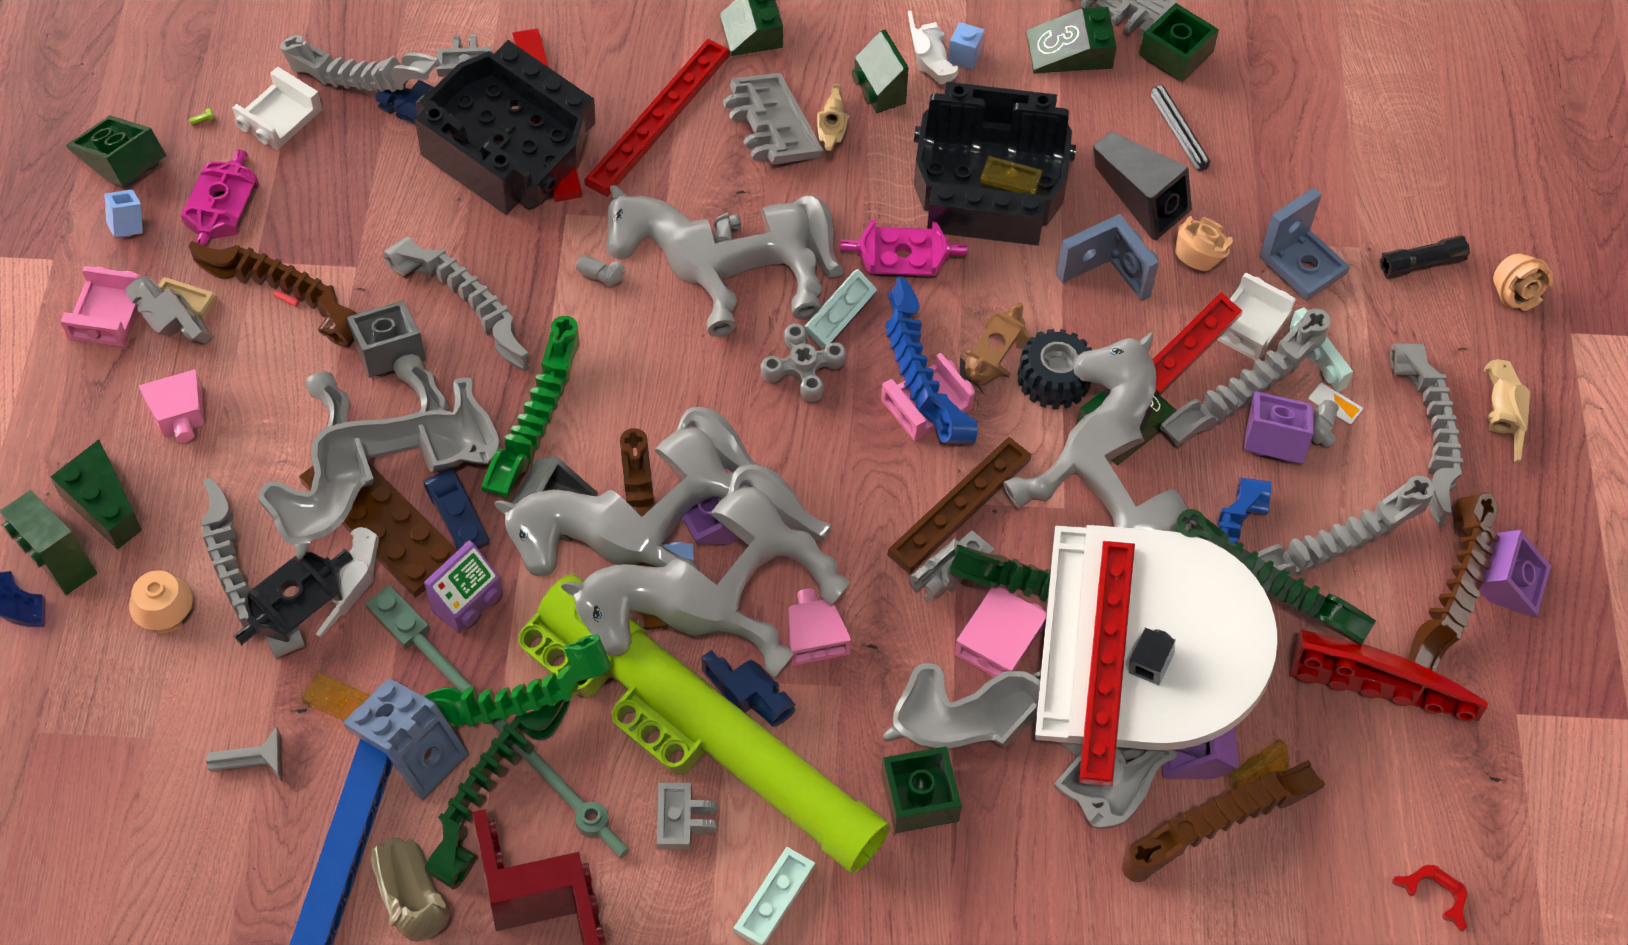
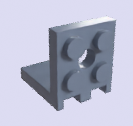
M1315 188L1310 189L1272 214L1259 256L1306 301L1346 275L1350 268L1343 259L1310 230L1322 195ZM1302 263H1312L1315 268H1306Z
M1121 214L1062 240L1056 276L1062 283L1110 261L1141 301L1151 297L1159 264L1158 258L1153 251L1146 247L1142 242L1140 234L1135 230L1133 231Z
M390 678L380 685L343 722L348 732L386 753L415 796L422 800L468 755V752L434 702ZM432 747L431 755L428 759L424 760L425 752Z

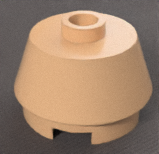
M1189 216L1178 228L1175 252L1178 258L1188 266L1197 270L1208 271L1229 255L1233 240L1232 237L1226 238L1221 232L1224 227L1206 217L1196 221L1192 216Z
M1513 254L1499 264L1494 273L1493 282L1505 306L1527 311L1543 301L1540 296L1545 292L1547 286H1553L1554 276L1544 260L1524 254Z
M148 572L142 575L133 586L129 602L130 615L135 623L145 629L156 630L159 634L174 631L183 625L182 620L192 610V592L183 580L168 572Z

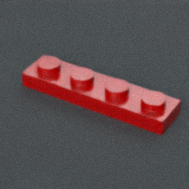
M1222 292L1152 359L1156 369L1155 391L1159 395L1175 382L1243 315V311Z

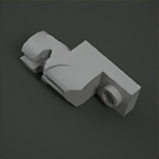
M148 276L136 279L125 289L127 296L133 304L136 303L138 305L139 313L142 314L154 331L170 337L181 330L190 341L196 340L203 344H206L213 338V335L181 293L170 288L164 291L152 278L149 279Z
M971 530L960 541L953 539L940 552L932 556L924 566H921L910 576V584L916 593L925 587L927 594L924 596V600L926 601L939 597L947 589L952 593L967 580L948 571L953 561L957 544L993 555L994 548Z

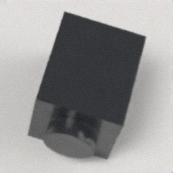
M1145 627L1130 658L1129 674L1160 685L1175 653L1176 639H1173L1165 631L1159 629L1153 631Z

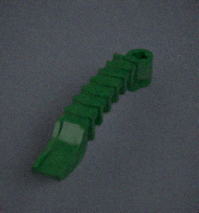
M1188 509L1179 515L1175 526L1176 532L1187 537H1199L1223 548L1250 570L1264 591L1270 595V598L1278 599L1289 609L1291 607L1300 612L1301 616H1307L1316 624L1336 631L1358 645H1363L1376 623L1375 619L1335 595L1328 594L1326 597L1319 593L1320 587L1316 585L1312 589L1304 585V579L1299 578L1295 580L1288 575L1289 571L1285 569L1280 571L1273 567L1274 562L1270 560L1265 562L1258 558L1259 553L1255 551L1250 553L1243 549V543L1235 544L1228 539L1229 534L1213 524L1198 510ZM1191 520L1195 521L1196 529H1192L1190 532L1186 531L1185 523L1188 524Z
M957 544L953 561L948 570L950 573L988 587L999 588L1000 584H1003L1013 594L1019 589L1024 596L1029 597L1031 594H1034L1044 602L1048 599L1051 570L1046 569L1045 571L1036 568L1032 564L1020 563L1017 559L1010 560L1002 555L988 554Z
M561 700L555 706L545 705L539 711L524 713L522 716L516 715L510 724L506 723L503 726V732L498 738L494 737L488 751L480 755L479 763L475 768L472 767L469 770V777L464 783H460L458 786L459 791L454 799L451 798L448 801L449 807L445 813H441L438 816L443 825V840L431 854L425 865V871L452 890L458 888L463 883L470 871V867L476 860L475 855L463 848V841L467 837V833L461 824L464 820L472 823L474 820L473 811L468 809L470 803L479 808L483 806L485 799L478 794V791L481 787L488 792L494 789L495 783L488 778L492 772L499 778H502L505 774V768L499 764L502 758H505L513 765L518 762L519 755L510 749L514 743L528 755L534 751V745L522 736L523 733L538 741L550 738L555 733L568 711L571 700L567 702Z

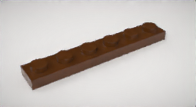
M1008 437L888 549L887 556L911 574L1004 486V481L1015 476L1031 460L1032 454Z

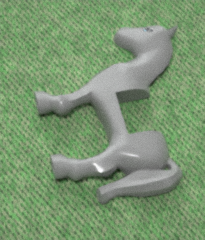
M612 185L610 187L614 200L611 201L608 207V236L606 241L608 254L617 259H625L633 254L641 241L650 236L663 249L669 266L678 278L692 284L701 285L712 297L713 310L706 322L707 331L710 336H726L733 332L736 327L733 316L737 306L736 295L727 287L722 279L732 277L749 269L785 263L794 272L798 284L797 294L791 302L792 313L795 318L807 319L813 317L821 308L817 298L822 292V286L815 275L817 262L828 278L839 277L844 274V269L837 262L834 254L835 230L831 211L825 202L815 196L806 195L794 203L773 204L761 208V215L767 233L715 243L707 219L693 221L662 200L647 196H627L617 186Z
M1150 332L1141 340L1127 338L1101 349L1084 351L1077 356L1074 363V374L1082 381L1102 384L1111 390L1110 394L1095 411L1085 415L1071 430L1064 450L1047 472L1035 478L1022 479L1014 477L1003 482L1009 497L1017 508L1026 505L1031 500L1047 501L1065 479L1076 474L1105 505L1112 515L1114 527L1176 532L1175 526L1179 515L1183 511L1188 510L1183 497L1177 490L1171 489L1162 492L1136 506L1108 462L1144 442L1140 425L1156 390V369L1152 358L1149 356L1153 332ZM1191 520L1190 523H1185L1186 531L1190 532V527L1196 529L1195 521Z
M414 354L404 355L395 361L393 369L398 380L407 383L417 393L421 404L420 412L390 419L348 422V413L351 408L348 393L337 388V382L332 373L326 371L317 372L307 378L305 386L311 397L319 399L325 405L329 414L327 428L323 429L312 441L311 459L315 471L310 492L295 490L282 482L269 481L262 486L258 493L260 504L274 520L281 537L287 543L295 546L298 560L305 556L309 543L312 540L330 534L344 522L359 490L373 484V476L367 462L368 458L420 448L425 464L430 472L454 468L464 461L477 464H487L492 461L494 454L498 450V434L489 415L472 395L473 381L471 378L464 377L454 380L455 406L454 412H449V402L437 388L436 377L433 373L425 370L419 356Z
M691 407L682 415L676 432L661 441L654 450L683 480L642 517L620 495L612 490H608L600 496H589L564 490H547L530 494L516 504L507 501H496L494 505L505 514L506 530L510 539L517 547L526 569L532 575L548 576L553 573L557 566V544L561 535H567L573 539L585 542L598 555L616 565L645 563L655 567H664L671 560L677 559L688 563L698 570V566L692 559L684 558L671 552L663 546V542L670 535L679 520L694 505L711 497L723 499L728 495L733 473H727L724 467L734 472L738 467L758 464L749 456L739 435L724 416L712 409Z
M747 465L738 467L734 471L728 495L710 513L749 545L717 585L693 566L677 559L671 560L664 567H645L627 564L614 565L594 572L586 578L584 583L566 582L561 585L565 592L574 596L578 615L592 635L600 636L607 655L619 656L628 652L632 642L629 616L630 611L635 610L657 616L672 628L691 636L717 631L742 636L751 641L760 650L764 657L765 670L775 678L794 653L780 643L778 628L772 623L758 621L738 610L740 596L757 568L777 556H786L796 560L810 571L820 586V597L831 606L850 582L844 576L837 573L836 560L821 552L814 540L823 541L830 534L831 524L813 517L802 505L794 490L778 473L764 466Z
M933 663L920 664L913 670L908 684L896 705L893 715L894 726L884 733L883 739L885 741H892L906 736L920 745L934 748L945 746L947 748H955L980 741L992 740L1002 747H1007L1021 735L1031 722L1036 725L1041 671L1030 674L1025 671H1005L987 681L975 694L950 703L945 693L944 673L941 668ZM1058 742L1077 756V758L1054 783V787L1061 794L1076 804L1081 805L1086 818L1092 826L1098 829L1114 828L1122 825L1134 815L1147 796L1157 770L1165 763L1174 760L1177 757V752L1175 750H1149L1143 754L1145 749L1116 747L1113 786L1079 783L1083 744Z

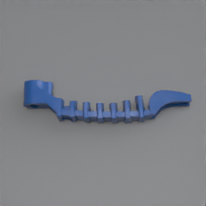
M898 276L894 288L887 293L893 315L885 325L888 329L886 336L891 341L890 349L895 352L894 360L898 362L900 366L899 373L905 379V388H909L911 393L910 399L915 402L917 410L935 424L938 436L943 443L973 444L978 434L977 422L973 417H969L967 412H962L948 398L947 394L938 393L939 381H932L934 371L931 368H926L928 358L921 355L923 345L919 342L922 323L920 320L910 319V316L915 315L919 310L918 299L905 277Z
M1240 477L1236 502L1228 508L1221 509L1217 526L1229 534L1228 539L1238 544L1243 522L1251 513L1268 514L1271 481Z

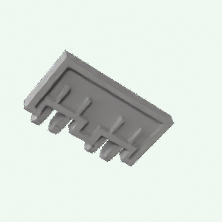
M1081 0L1080 6L1089 8L1095 0ZM1096 0L1095 7H1109L1111 22L1115 26L1119 25L1125 17L1129 20L1125 24L1124 31L1129 34L1140 25L1138 35L1143 37L1144 32L1178 2L1175 0Z
M781 73L732 78L730 88L734 95L726 96L723 100V105L727 110H731L729 116L732 121H749L755 134L747 135L744 139L746 148H754L750 152L753 161L770 160L773 165L821 158L823 148Z

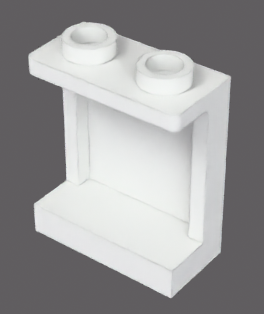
M276 67L270 73L273 85L245 109L238 104L233 106L232 109L235 116V124L239 129L244 132H250L262 144H268L278 150L323 109L318 91L283 69Z
M1245 273L1242 276L1238 289L1230 298L1243 311V315L1217 340L1256 361L1257 359L1260 360L1290 317L1296 299L1287 292L1267 284L1262 279Z

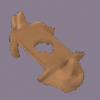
M1022 303L1015 305L1010 311L997 312L988 318L985 324L987 331L974 350L969 349L965 352L967 354L966 376L973 383L983 385L1000 375L1010 376L1011 373L999 364L1017 337L1016 348H1024L1030 339L1025 327V320L1022 318ZM993 335L1001 336L1005 344L1002 347L993 349L990 347L989 338Z

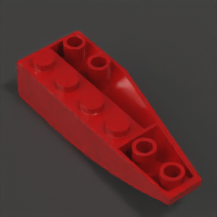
M1303 629L1300 630L1295 642L1289 676L1298 678L1302 682H1316L1328 685L1332 689L1339 691L1349 690L1361 693L1368 698L1387 699L1401 706L1412 705L1424 708L1430 713H1445L1457 716V718L1463 721H1479L1487 709V701L1463 686L1427 667L1396 654L1366 644L1361 646L1353 641Z

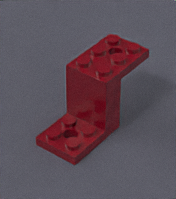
M486 809L472 812L496 931L576 913L582 944L606 945L602 924L600 925L597 899L592 889L589 864H582L579 852L504 868L495 820L488 821Z

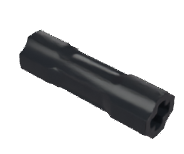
M1459 235L1441 239L1434 244L1382 253L1380 266L1385 277L1391 278L1408 274L1412 270L1467 260L1470 248L1465 236Z

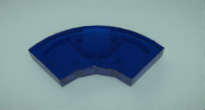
M11 571L0 572V617L20 626L45 627L44 596L42 594H30L19 589Z

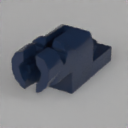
M418 80L411 89L405 87L403 90L397 89L395 92H391L390 89H386L383 92L378 90L376 95V101L380 102L378 108L389 114L396 112V117L415 124V117L418 115L416 101L434 87Z
M712 650L701 657L702 672L724 697L746 713L753 709L768 721L772 727L781 725L794 714L796 709L793 706L796 704L786 692L779 693V684L772 679L760 664L749 660L732 671L727 660L724 657L718 658Z

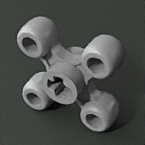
M791 324L784 331V343L791 350V355L784 359L776 356L766 357L761 363V376L766 382L776 383L783 376L792 375L794 379L801 381L800 392L805 401H819L824 393V385L822 380L816 376L817 370L822 367H828L833 370L842 368L846 362V349L840 343H830L825 349L816 351L814 347L806 344L807 332L805 328L800 324Z

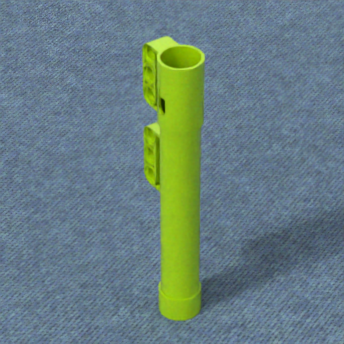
M575 574L564 576L549 589L543 597L537 613L519 633L518 640L520 646L550 674L556 673L558 675L564 666L570 665L564 651L566 645L592 635L577 613L574 596L565 592L561 587L566 582L584 583ZM629 617L632 642L628 652L619 656L607 655L611 668L598 677L588 679L583 685H578L579 687L575 694L581 698L591 697L597 693L609 678H614L628 689L612 710L614 723L628 738L675 775L686 774L706 752L820 844L821 850L850 874L860 871L874 857L884 843L891 829V824L862 801H855L647 635V631ZM542 637L540 645L534 648L530 647L531 642L535 638ZM565 656V660L560 666H553V662L557 657ZM636 712V717L631 723L623 724V718L627 713ZM651 732H660V737L656 742L646 743V739ZM684 751V757L681 761L677 763L670 762V757L674 752Z

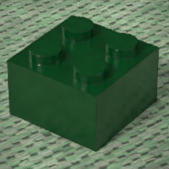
M1175 3L1144 32L1139 55L1183 82L1214 52L1219 29Z
M947 746L882 758L881 776L895 833L959 822L962 804Z

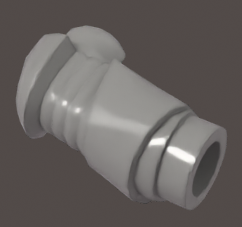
M727 212L715 219V243L733 240L732 230L741 227L739 215L733 214L729 216Z
M585 254L580 257L576 264V269L584 277L599 280L605 283L606 287H612L620 283L623 279L622 274L625 272V267L618 261L612 262L609 267L605 263Z
M1324 400L1320 406H1317L1313 418L1312 441L1315 445L1321 443L1325 448L1330 447L1336 440L1335 435L1330 431L1334 427L1339 407L1332 400Z

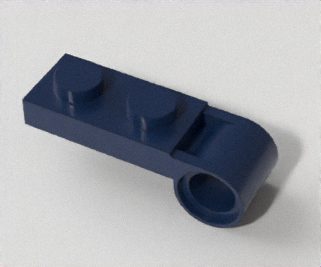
M448 469L423 480L426 492L433 505L436 506L457 550L469 540L475 544L478 550L488 546L489 539L453 469Z

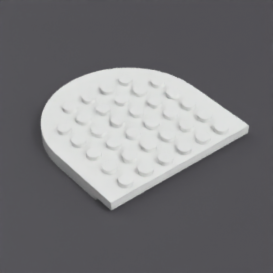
M1087 525V528L1055 526L1035 740L1083 744L1103 541L1135 543L1116 747L1145 750H1176L1193 747L1227 733L1250 714L1265 693L1272 676L1277 650V627L1270 601L1264 589L1242 562L1223 548L1199 537H1187L1179 532ZM1145 627L1153 631L1155 629L1165 631L1173 639H1176L1175 653L1160 685L1129 674L1130 658Z

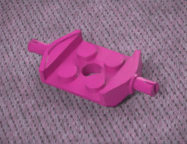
M237 149L232 161L227 163L211 161L203 167L181 214L183 224L198 234L196 243L206 246L211 238L238 235V220L253 187H259L257 176L250 168L243 166L248 156L246 151ZM219 191L225 192L224 195L220 197H212L213 194H216Z
M871 220L858 241L840 240V252H858V256H861L866 271L870 274L936 276L939 274L945 260L949 259V255L967 256V244H949L937 222H932V229L876 227V220ZM898 251H907L910 255L900 257L896 253Z

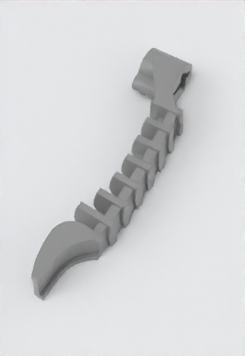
M300 35L291 36L280 44V49L294 72H307L321 81L322 85H327L328 83L333 84L334 87L342 85L347 89L350 87H356L357 90L367 88L369 91L379 89L380 92L386 89H390L391 92H395L397 89L403 90L405 84L410 79L427 80L430 77L431 71L441 65L435 57L411 52L405 54L402 58L403 65L400 64L396 56H391L379 63L374 61L370 64L367 61H361L357 64L355 59L345 62L343 57H338L334 60L330 53H325L307 43Z
M406 236L383 252V257L388 266L395 273H399L403 277L412 271L428 275L430 278L436 275L443 286L448 284V287L454 294L458 292L465 303L469 302L470 307L476 312L477 317L481 321V327L488 336L493 333L495 348L498 354L507 362L523 371L531 368L527 362L529 353L514 338L516 330L513 327L514 318L509 314L507 306H503L499 302L496 295L493 296L489 292L486 285L482 286L475 275L472 277L465 266H459L454 257H448L443 248L439 251L421 249L410 237Z
M1316 308L1307 311L1298 324L1279 341L1276 352L1272 350L1267 351L1264 361L1259 359L1254 361L1253 369L1250 371L1247 369L1242 370L1240 379L1231 378L1228 387L1219 385L1216 393L1212 390L1207 391L1203 404L1198 399L1191 400L1161 424L1160 429L1165 431L1178 447L1195 434L1204 430L1210 431L1217 424L1221 425L1224 419L1234 416L1241 407L1245 408L1248 406L1254 391L1263 392L1266 389H1271L1274 383L1280 379L1283 380L1291 370L1295 371L1298 369L1299 364L1306 356L1325 342L1330 325L1328 313Z
M1393 343L1390 350V365L1394 370V374L1405 375L1417 388V392H1424L1423 406H1428L1427 419H1432L1430 430L1431 433H1434L1432 458L1428 464V473L1434 474L1432 482L1435 490L1428 506L1436 524L1445 526L1447 515L1452 513L1449 492L1456 487L1457 479L1462 474L1461 467L1463 465V458H1460L1462 447L1461 444H1458L1459 430L1455 426L1457 419L1456 415H1453L1452 412L1453 401L1449 400L1450 389L1445 384L1446 374H1440L1428 364L1424 344Z
M1413 476L1406 484L1385 499L1377 502L1373 512L1365 509L1362 511L1359 519L1353 516L1348 517L1344 526L1341 527L1336 523L1332 526L1329 533L1324 530L1319 531L1315 539L1310 535L1304 536L1302 542L1294 538L1291 540L1286 551L1280 544L1270 546L1257 552L1259 553L1258 558L1265 562L1269 560L1274 562L1273 567L1280 571L1284 569L1289 571L1288 575L1290 577L1297 574L1299 576L1303 575L1305 571L1311 568L1317 569L1320 564L1333 562L1334 558L1338 556H1346L1353 549H1361L1364 544L1370 541L1375 542L1385 534H1392L1406 520L1425 512L1434 494V484L1425 476Z
M211 478L203 479L210 504L207 514L201 521L205 532L202 533L222 587L227 594L231 606L235 610L238 620L240 619L244 628L248 625L247 619L249 618L245 604V594L250 591V588L245 582L236 560L237 553L234 544L237 543V536L233 528L234 518L227 500L218 485ZM298 627L287 634L288 642L266 637L275 659L305 647Z

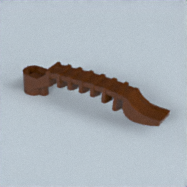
M194 241L190 242L188 247L193 261L207 273L220 279H230L236 276L243 284L247 283L250 276L258 285H262L264 280L267 279L268 284L274 289H277L280 284V288L285 294L290 295L293 290V295L297 300L303 302L305 299L307 305L313 309L317 306L321 316L325 317V320L318 328L319 333L327 336L330 341L342 347H346L353 338L347 317L357 313L337 304L338 301L332 285L326 286L320 279L311 278L307 272L301 273L294 266L284 265L281 260L270 259L267 254H258L249 247L247 250L237 245L226 249H213Z
M631 428L624 431L620 437L626 502L642 517L654 507L648 440L644 431ZM633 448L637 449V456L633 455ZM645 563L633 564L645 567H655L653 565ZM638 612L639 625L645 630L668 629V624L657 616Z
M1489 493L1461 497L1457 500L1455 504V514L1457 517L1455 526L1459 530H1464L1469 536L1461 538L1460 543L1465 550L1458 551L1456 554L1461 564L1453 565L1452 571L1457 578L1447 580L1446 584L1451 593L1440 594L1438 597L1444 607L1429 609L1428 612L1432 619L1420 626L1411 645L1409 660L1436 672L1442 656L1455 642L1460 640L1463 628L1469 625L1467 620L1470 613H1473L1475 610L1473 605L1476 598H1479L1481 595L1479 590L1481 584H1484L1486 581L1484 577L1485 572L1491 566L1489 560L1491 555L1495 553L1494 544L1500 538L1491 529L1497 514V503L1495 498Z
M1309 760L1286 771H1272L1267 776L1265 774L1261 775L1256 781H1248L1241 788H1233L1224 796H1216L1213 801L1207 804L1202 803L1197 809L1191 812L1186 811L1175 820L1173 818L1168 820L1165 825L1153 834L1133 843L1123 860L1122 871L1129 880L1143 882L1169 862L1183 855L1188 845L1191 844L1193 847H1196L1200 844L1203 837L1206 836L1210 840L1215 837L1219 829L1224 831L1230 830L1235 821L1242 824L1249 815L1252 818H1257L1261 812L1267 815L1277 803L1281 808L1288 807L1320 790L1325 783L1319 779L1312 769V764Z

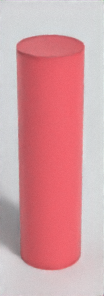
M278 290L274 292V297L295 307L298 306L299 300Z

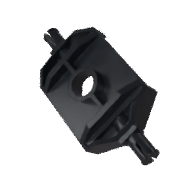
M343 549L342 552L331 560L328 557L324 559L312 552H306L301 560L294 556L245 594V604L249 616L247 619L248 625L234 634L233 637L241 646L256 634L288 642L287 634L335 596L339 600L342 599L337 573L340 568L353 560L351 554L346 549ZM291 586L299 587L296 595L291 597L283 595L287 588Z

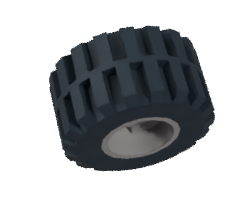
M1048 329L1046 334L1041 331L1036 333L1035 338L1031 337L1023 348L1017 374L1019 375L1018 383L1019 386H1022L1021 391L1024 395L1029 394V400L1033 403L1036 401L1041 402L1040 406L1046 408L1047 405H1052V409H1059L1060 405H1063L1066 409L1071 407L1072 401L1075 404L1081 402L1082 397H1085L1088 393L1091 382L1082 381L1074 374L1073 369L1077 356L1084 351L1092 350L1091 347H1087L1088 342L1084 339L1079 340L1078 335L1073 332L1071 335L1067 334L1066 330L1060 329V332Z

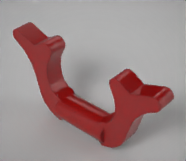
M1425 865L1409 876L1394 877L1392 883L1405 888L1409 896L1415 895L1418 883L1423 879L1434 880L1450 891L1455 899L1454 906L1445 911L1442 918L1446 921H1453L1460 931H1464L1467 928L1463 916L1467 891L1462 882L1457 881L1436 865Z

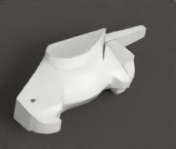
M908 11L918 70L929 74L940 85L951 82L958 75V65L953 67L946 60V49L941 42L945 37V33L940 30L936 22L922 25L920 29H916L912 12Z
M359 527L350 533L354 537L352 541L353 547L349 551L353 560L340 568L337 573L342 599L339 600L335 596L330 600L337 606L317 631L316 635L319 638L342 615H345L374 582L373 574L379 538L367 528Z

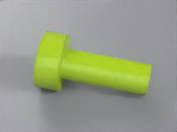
M211 108L206 109V113L190 118L191 125L207 119L210 121L215 120Z

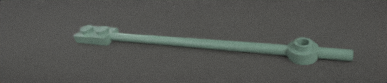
M390 585L365 603L366 609L405 650L415 644L459 691L463 692L465 689L472 687L463 675L424 636L430 631L429 625ZM501 718L494 719L491 722L500 734L503 732V726L506 723L509 724L506 720H501ZM515 743L513 744L516 751L576 812V827L582 835L590 838L599 836L619 858H623L630 849L608 827V812L602 804L597 802L585 803L535 750L528 755ZM589 814L597 815L595 820L590 821L586 819V816Z

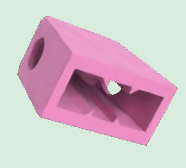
M190 370L139 385L146 405L162 435L170 436L175 434L176 440L180 443L191 441L194 438L193 428L200 427L205 423L203 391L196 370Z
M807 588L797 593L799 604L788 607L790 650L794 653L790 658L791 666L850 655L851 639L835 604L833 603L831 606L824 599L817 600L814 589Z

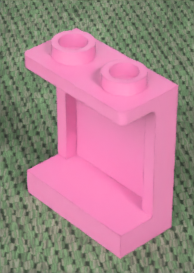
M84 266L82 273L85 278V284L73 313L64 312L60 321L68 339L124 347L138 313V305L132 303L125 293V289L133 281L140 278V275L132 271H116L104 267Z
M942 353L935 355L934 364L928 368L934 371L932 381H939L938 393L947 394L948 398L962 412L972 410L975 395L972 384L960 376L955 364L951 360H947ZM890 379L882 384L881 401L911 438L917 441L935 431V424L917 410L915 402L910 399L911 393L909 388H905V381L897 385L893 379Z
M992 587L956 640L954 655L993 677L1005 671H1016L1017 666L1039 632L1045 630L1047 612L1038 604L1028 603L1017 597L1015 593H1010L1007 588Z

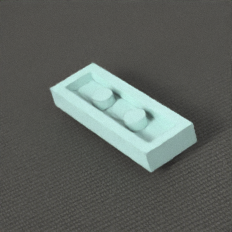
M859 269L853 271L804 326L807 334L821 349L825 348L877 291L876 287Z
M1305 307L1294 312L1289 327L1290 331L1304 317L1307 312ZM1326 336L1325 342L1307 356L1322 371L1326 382L1339 392L1348 387L1353 370Z
M786 847L734 926V933L753 945H766L815 869V862Z

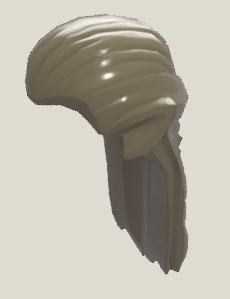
M388 838L383 846L376 844V848L371 850V864L381 897L389 912V925L396 926L398 931L411 941L430 939L440 933L447 925L450 916L449 907L444 901L442 894L437 893L431 875L425 871L427 862L420 846L414 843L412 839H408L405 843L399 838Z

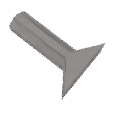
M275 727L263 746L208 753L206 757L208 770L213 772L267 765L281 781V745L278 727Z

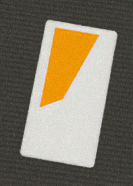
M1320 383L1308 398L1319 406L1324 400L1334 401L1339 407L1336 416L1349 424H1352L1363 410V407L1323 383Z

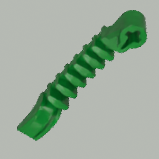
M560 316L553 320L548 343L541 362L543 374H537L535 378L537 387L530 390L531 401L524 403L525 414H519L517 418L518 425L512 426L511 434H506L505 450L500 448L494 454L481 486L482 492H492L508 499L516 480L521 473L527 471L528 464L532 463L533 454L539 448V441L541 437H544L546 426L552 420L551 415L558 407V399L564 393L565 383L569 382L572 362L580 345L578 325L574 318Z
M590 635L564 647L570 665L564 666L558 675L551 673L545 676L543 681L541 678L535 679L527 687L525 683L519 684L512 689V692L509 687H506L497 692L496 697L492 688L484 690L478 696L475 686L469 687L463 692L453 687H443L422 696L434 702L447 722L457 727L468 724L469 727H473L479 722L485 721V724H488L498 718L506 720L511 715L517 714L522 716L526 711L532 709L534 712L539 711L543 706H555L561 700H565V702L570 701L579 687L578 681L595 678L606 673L611 668V663L600 636Z

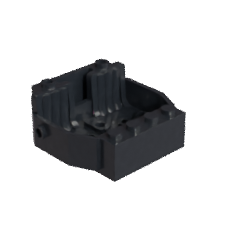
M507 40L494 54L488 51L459 63L432 90H428L416 101L418 115L415 117V124L421 155L505 215L518 203L527 209L538 206L553 191L552 189L577 166L585 141V133L595 124L593 97L510 40ZM512 106H519V108H517V109H513V108H511V107H512ZM536 120L540 121V123L534 124L532 122ZM497 141H503L501 144L495 143Z
M946 82L945 94L933 93L930 95L929 108L922 115L921 126H915L914 143H918L914 187L924 211H929L927 229H932V222H937L944 235L1039 246L1042 225H1047L1063 204L1069 161H1074L1076 145L1071 144L1072 130L1068 125L1069 110L1056 107L1057 94Z

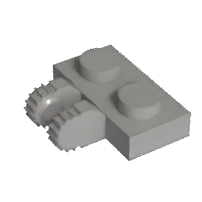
M476 34L470 35V48H461L460 36L453 35V48L437 49V59L441 63L437 67L438 77L447 76L463 61L488 51L492 52V48L477 47Z
M658 783L657 849H690L691 832L696 834L715 833L717 831V823L714 820L691 819V812L697 815L715 814L718 809L717 802L712 800H692L691 783Z

